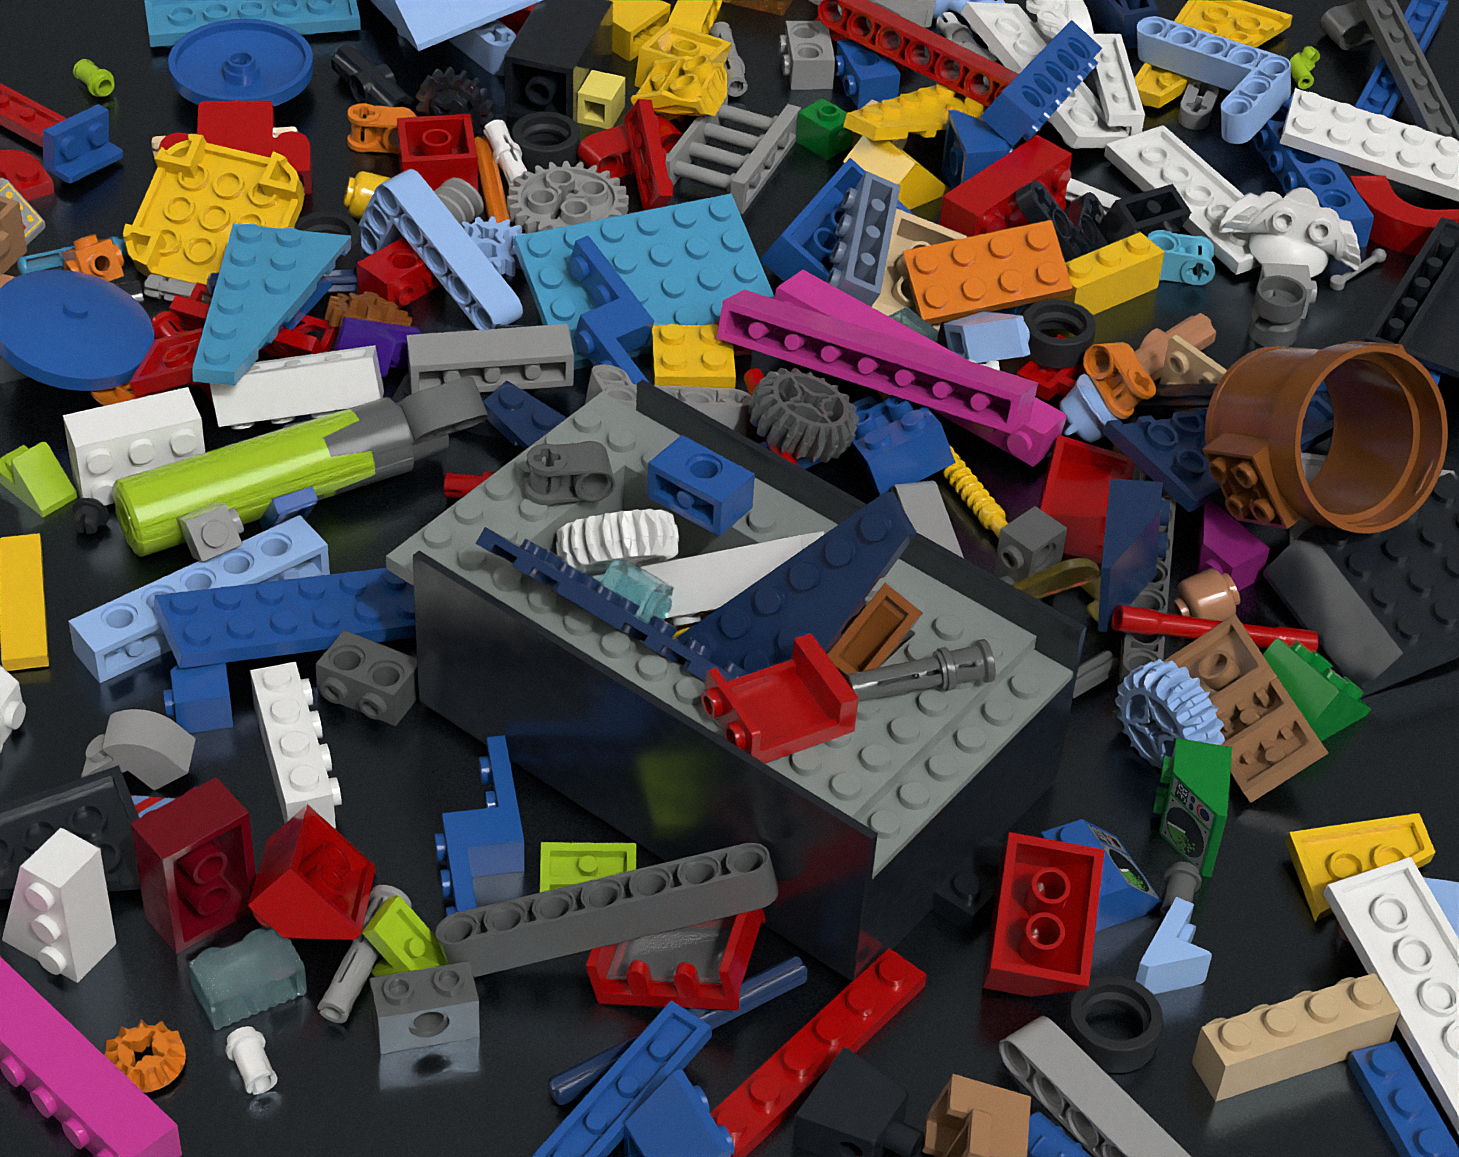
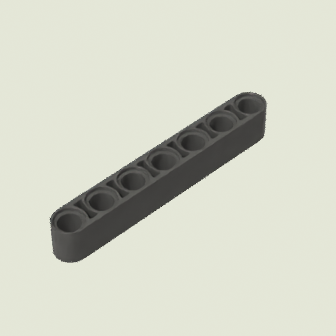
M744 843L457 912L441 920L436 927L435 934L447 965L470 961L473 977L761 909L775 901L779 888L767 848L757 843Z

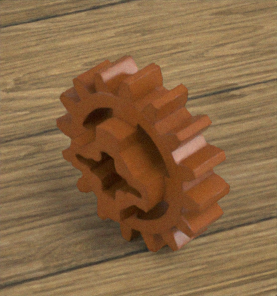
M367 291L360 295L350 292L349 296L342 293H337V297L330 296L324 317L325 320L329 321V326L339 327L338 332H340L344 317L410 327L412 323V318L408 317L407 311L398 310V305L394 302L386 301L379 297L378 294Z

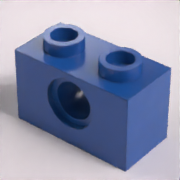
M852 39L837 41L836 56H834V75L840 78L845 94L851 97L857 109H861L871 100L880 103L882 100L898 97L900 73L890 58Z
M681 435L648 462L647 497L720 537L753 508L755 474L711 451L707 447Z

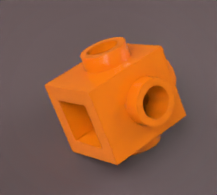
M96 234L89 235L73 241L74 248L61 252L64 260V270L89 274L114 284L112 280L124 276L121 268L124 266L123 255L119 247L113 244L111 239L97 240ZM95 260L97 262L99 270H97V268L95 267Z

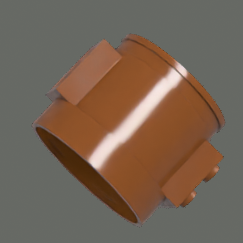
M1348 341L1344 344H1337L1324 349L1269 346L1254 350L1241 357L1220 379L1208 406L1205 423L1206 446L1202 450L1209 463V473L1219 483L1226 498L1225 505L1227 510L1238 521L1288 529L1301 518H1305L1316 525L1355 533H1376L1391 529L1408 519L1421 507L1432 492L1445 460L1448 423L1444 402L1433 377L1418 360L1406 353L1402 344ZM1323 381L1329 392L1333 407V437L1329 453L1321 470L1308 484L1301 460V431L1310 400Z

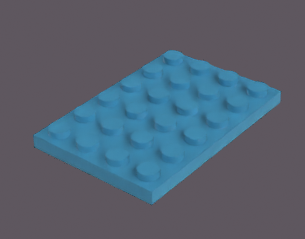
M732 193L519 235L514 238V248L543 326L568 324L574 354V370L594 366L586 355H582L579 352L573 339L580 315L597 308L591 293L581 281L573 276L569 266L575 241L589 235L653 318L655 321L654 325L714 324L720 320L723 300L742 290H748L774 299V294ZM652 331L647 345L627 353L630 358L651 353Z

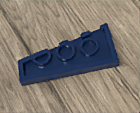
M507 380L483 401L488 413L487 420L514 446L521 445L525 450L567 419V417Z

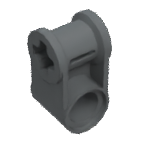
M1356 1L1342 6H1335L1329 9L1321 18L1320 29L1343 50H1349L1355 46L1375 41Z
M585 441L556 445L540 444L532 447L527 453L526 464L530 469V477L525 482V494L534 503L552 505L576 501L595 502L603 500L614 491L615 479L607 450L599 442ZM543 457H546V466L542 462ZM547 483H548V486L550 487V491H549V492H546V484H547Z

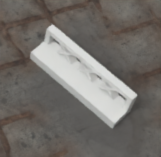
M1088 34L1102 47L1100 52L1094 57L1099 63L1092 70L1107 126H1121L1128 136L1141 133L1145 113L1121 34Z

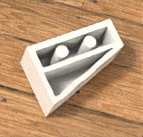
M60 828L20 866L2 940L38 960L50 973L55 975L61 973L77 983L115 946L116 938L100 848Z

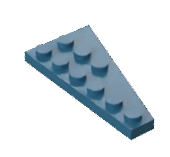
M250 223L233 224L193 364V382L235 386L258 359V351L266 342L271 343L276 338L279 326L284 321L289 322L316 291L319 279L324 274L329 275L335 268V261L340 255L345 256L351 249V236L301 231L295 228L262 227Z

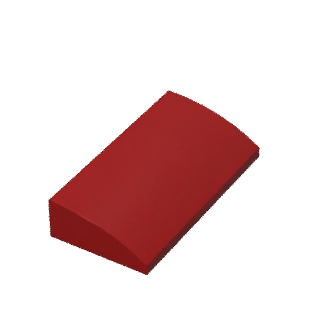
M1062 435L1057 436L1048 460L1038 508L1067 527L1059 574L1083 576L1087 571L1094 569L1101 575L1110 479L1132 480L1135 463L1128 456Z

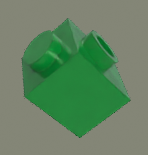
M823 98L798 112L796 142L825 160H829L851 147L853 141V131L843 127L847 112Z

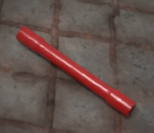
M1117 605L1113 610L1111 619L1112 628L1115 631L1143 635L1160 634L1198 639L1224 622L1221 620L1161 613L1154 609ZM1242 623L1259 648L1268 649L1274 640L1279 638L1290 645L1297 640L1310 651L1312 649L1317 651L1319 640L1315 631L1282 626L1273 628Z

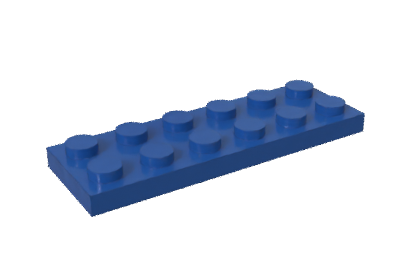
M387 568L155 595L153 606L180 669L325 650L333 644L344 630L376 643L416 638L414 586L393 574Z

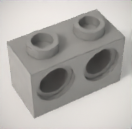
M786 21L785 35H779V55L783 56L782 72L783 76H789L791 90L833 89L835 57L829 28L823 25L821 21Z

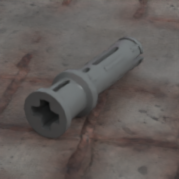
M981 639L977 640L975 646L951 651L946 647L938 648L932 653V657L892 664L857 673H846L845 680L858 696L859 702L938 686L941 690L950 691L955 689L956 684L982 679L985 683L993 682L996 676L993 652L988 641ZM972 662V665L959 667L961 664ZM933 670V673L926 674L927 671ZM912 675L911 678L877 684L878 681Z

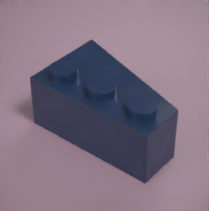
M1083 0L1091 19L1108 34H1121L1125 49H1138L1137 24L1140 20L1147 17H1158V8L1154 0Z

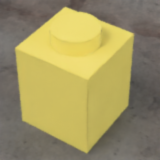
M591 70L578 91L577 123L604 129L612 128L625 107L626 77Z

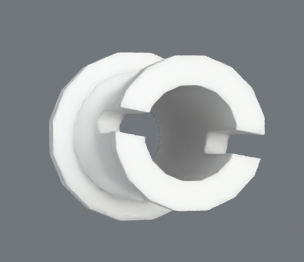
M246 1026L236 1029L228 1036L225 1052L230 1060L236 1062L247 1093L253 1092V1095H257L274 1087L278 1078L263 1049L266 1042L263 1034L256 1031L253 1027Z

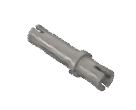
M717 22L712 25L709 33L711 36L732 42L724 67L728 75V95L738 97L743 95L748 87L747 81L744 78L745 65L737 54L729 24Z

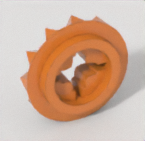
M141 1019L137 1027L127 1029L121 1026L119 1034L115 1039L106 1040L104 1056L143 1093L152 1092L170 1084L180 1074L185 1064V1046L178 1030L170 1031L163 1021L154 1026L147 1025ZM152 1045L153 1056L145 1055L136 1064L134 1051L143 1052L146 1047Z

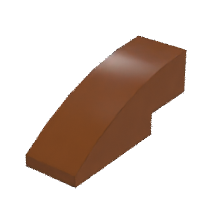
M884 583L827 655L844 678L846 673H857L879 668L895 653L923 612L887 583Z

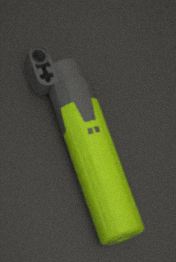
M473 377L460 378L418 391L396 403L389 397L381 398L117 479L112 487L116 515L126 542L131 546L136 555L143 557L187 543L176 518L216 501L226 504L228 510L234 508L241 519L242 525L261 519L271 500L313 486L319 501L410 472L413 469L414 461L447 451L449 446L448 434L483 422L488 418V413Z

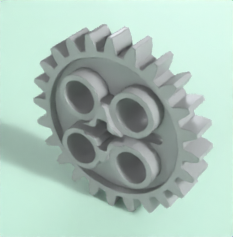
M564 161L562 167H557L553 162H549V169L545 170L537 165L535 166V174L524 171L523 179H514V187H509L507 208L510 222H515V226L520 225L522 230H525V234L625 215L628 212L629 196L626 195V187L620 186L619 178L610 179V171L608 170L597 173V165L584 169L583 162H579L576 167H570L568 161Z

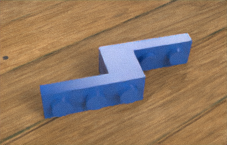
M589 235L575 241L569 266L573 276L581 281L591 293L597 308L580 315L573 338L576 347L582 355L588 357L594 366L602 364L616 366L628 374L633 384H637L642 379L649 383L627 353L647 345L655 321Z
M505 735L487 737V756L479 757L482 785L490 784L491 791L485 792L486 808L442 813L443 833L434 834L437 862L446 861L447 869L440 870L443 899L452 898L453 907H446V917L457 912L477 908L472 877L524 871V836Z

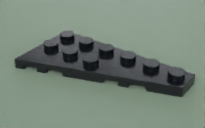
M119 765L0 805V899H12L20 866L60 828L100 848L108 892L141 889L130 824L140 817Z

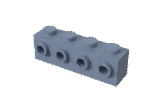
M866 171L855 189L851 187L847 189L841 202V208L845 210V213L839 220L835 235L840 238L830 256V262L834 263V267L830 271L826 282L872 307L881 293L900 185Z

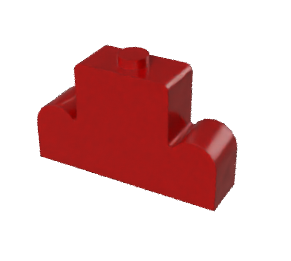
M203 101L198 104L197 134L203 135L207 143L271 158L273 151L287 158L289 164L297 171L304 187V194H312V161L309 140L305 135L295 131L284 132L275 138L276 128L273 103L271 101ZM177 132L165 136L160 142L159 150L161 147L168 150L176 143L189 140L188 134Z

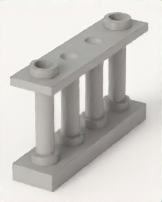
M727 86V97L716 116H697L672 150L666 153L665 163L668 177L672 180L673 186L682 176L725 189L727 194L732 193L740 214H743L796 142L797 118L801 107L787 104L779 116L775 115L774 118L729 106V87ZM725 119L767 132L765 135L761 134L757 137L720 125ZM712 138L753 151L751 154L747 153L743 156L705 144ZM695 157L738 169L737 173L727 175L693 165L691 162Z

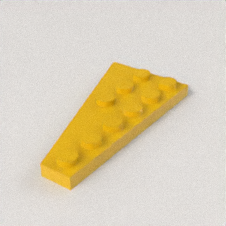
M1188 0L1174 22L1257 48L1289 28L1293 15L1243 0ZM1144 63L1134 78L1142 105L1160 108L1185 93L1190 81L1194 80L1193 78L1148 63Z

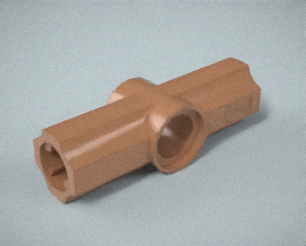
M1199 313L1196 316L1188 317L1166 332L1156 328L1144 338L1140 349L1134 353L1153 382L1162 375L1169 338L1178 335L1201 351L1215 341L1216 331L1211 324V319Z

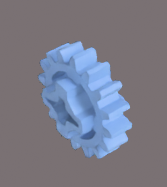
M492 216L488 222H483L480 217H476L475 222L472 224L466 221L461 222L463 229L501 276L506 273L513 277L515 276V268L522 269L514 248L515 236L524 235L520 225L510 227V220L508 219L497 223L496 218Z

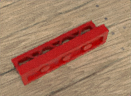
M197 282L189 298L175 295L169 307L180 318L181 326L185 329L195 330L203 328L210 305L202 303L203 295L210 298L213 297L209 294L206 284ZM305 315L297 324L300 326L295 327L293 330L282 327L276 338L259 351L280 358L329 352L339 333V327L329 326L328 321ZM317 330L323 332L324 335L319 342L317 337L307 335L306 333Z

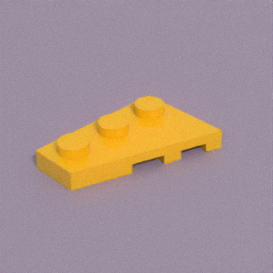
M1420 813L1289 832L1285 840L1315 922L1333 913L1323 895L1328 884L1409 857L1412 858L1417 868H1420L1431 862L1436 853Z

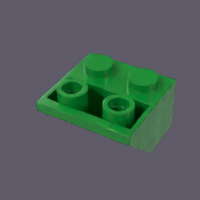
M1276 638L1264 652V658L1320 741L1360 720L1371 711V708L1360 699L1364 694L1362 689L1345 676L1341 677L1331 669L1333 665L1313 649L1310 651L1299 641L1296 640L1290 645Z

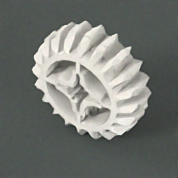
M661 509L621 510L615 513H604L602 515L589 516L585 519H576L574 522L565 524L557 531L558 542H556L557 555L576 569L587 574H602L668 561L678 554L679 534L673 514Z

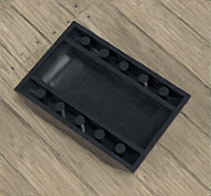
M1441 217L1369 330L1364 342L1402 344L1406 353L1413 356L1426 369L1441 374L1440 379L1456 384L1459 387V223Z
M1452 473L1440 476L1432 492L1421 507L1399 525L1376 533H1355L1315 525L1306 529L1264 569L1263 576L1302 628L1317 633L1319 640L1318 649L1326 660L1333 665L1332 668L1341 677L1345 676L1364 691L1361 698L1459 657V477Z

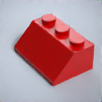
M307 804L267 839L248 906L260 924L267 928H273L283 938L355 940L362 934L376 866Z
M1012 832L1008 833L1000 854L982 988L1029 997L1088 989L1105 849Z

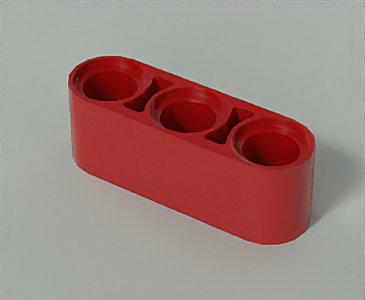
M655 114L659 119L658 131L661 145L666 153H669L683 134L664 115ZM625 124L586 137L578 146L577 156L588 169L597 165V173L608 170L610 171V179L635 172Z

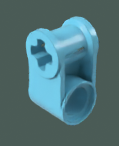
M1156 230L1148 235V239L1165 252L1159 281L1167 280L1191 285H1203L1212 280L1215 275V266L1211 260L1214 256V246L1208 238L1176 234L1165 230ZM1198 246H1200L1202 249V253L1200 255H1198ZM1195 266L1197 269V275L1193 274V268Z

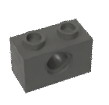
M470 961L370 978L372 1015L380 1055L480 1037L479 999Z

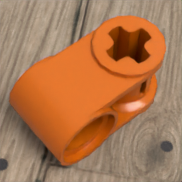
M366 103L353 105L347 111L348 120L351 122V133L347 137V144L351 149L358 152L372 151L398 154L397 118L417 116L412 110L405 107L373 106Z
M1124 342L1094 344L1086 350L1083 358L1085 371L1091 377L1103 397L1106 407L1116 417L1120 419L1129 418L1137 404L1143 399L1148 400L1155 395L1156 386L1153 380L1145 372L1129 344Z

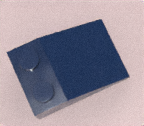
M1110 479L1101 566L1098 631L1107 632L1111 628L1114 608L1117 605L1130 606L1155 577L1157 558H1166L1168 532H1159V527L1168 526L1170 500H1162L1163 482Z

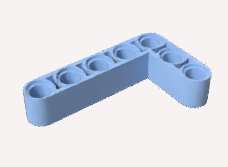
M1147 17L1140 20L1137 24L1138 57L1141 61L1232 91L1221 103L1222 138L1229 143L1242 144L1252 139L1291 95V63L1283 56L1161 17Z
M408 169L376 187L358 224L361 232L362 249L367 254L372 255L405 237L478 330L495 329L496 324L509 325L522 317V305L515 292L417 171Z

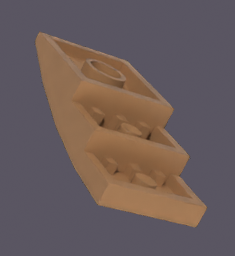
M1236 614L1163 661L1168 662L1172 660L1178 668L1186 667L1192 679H1200V687L1204 692H1210L1209 699L1212 705L1219 708L1216 716L1224 724L1220 732L1224 735L1225 741L1221 745L1232 747L1231 773L1250 803L1328 754Z

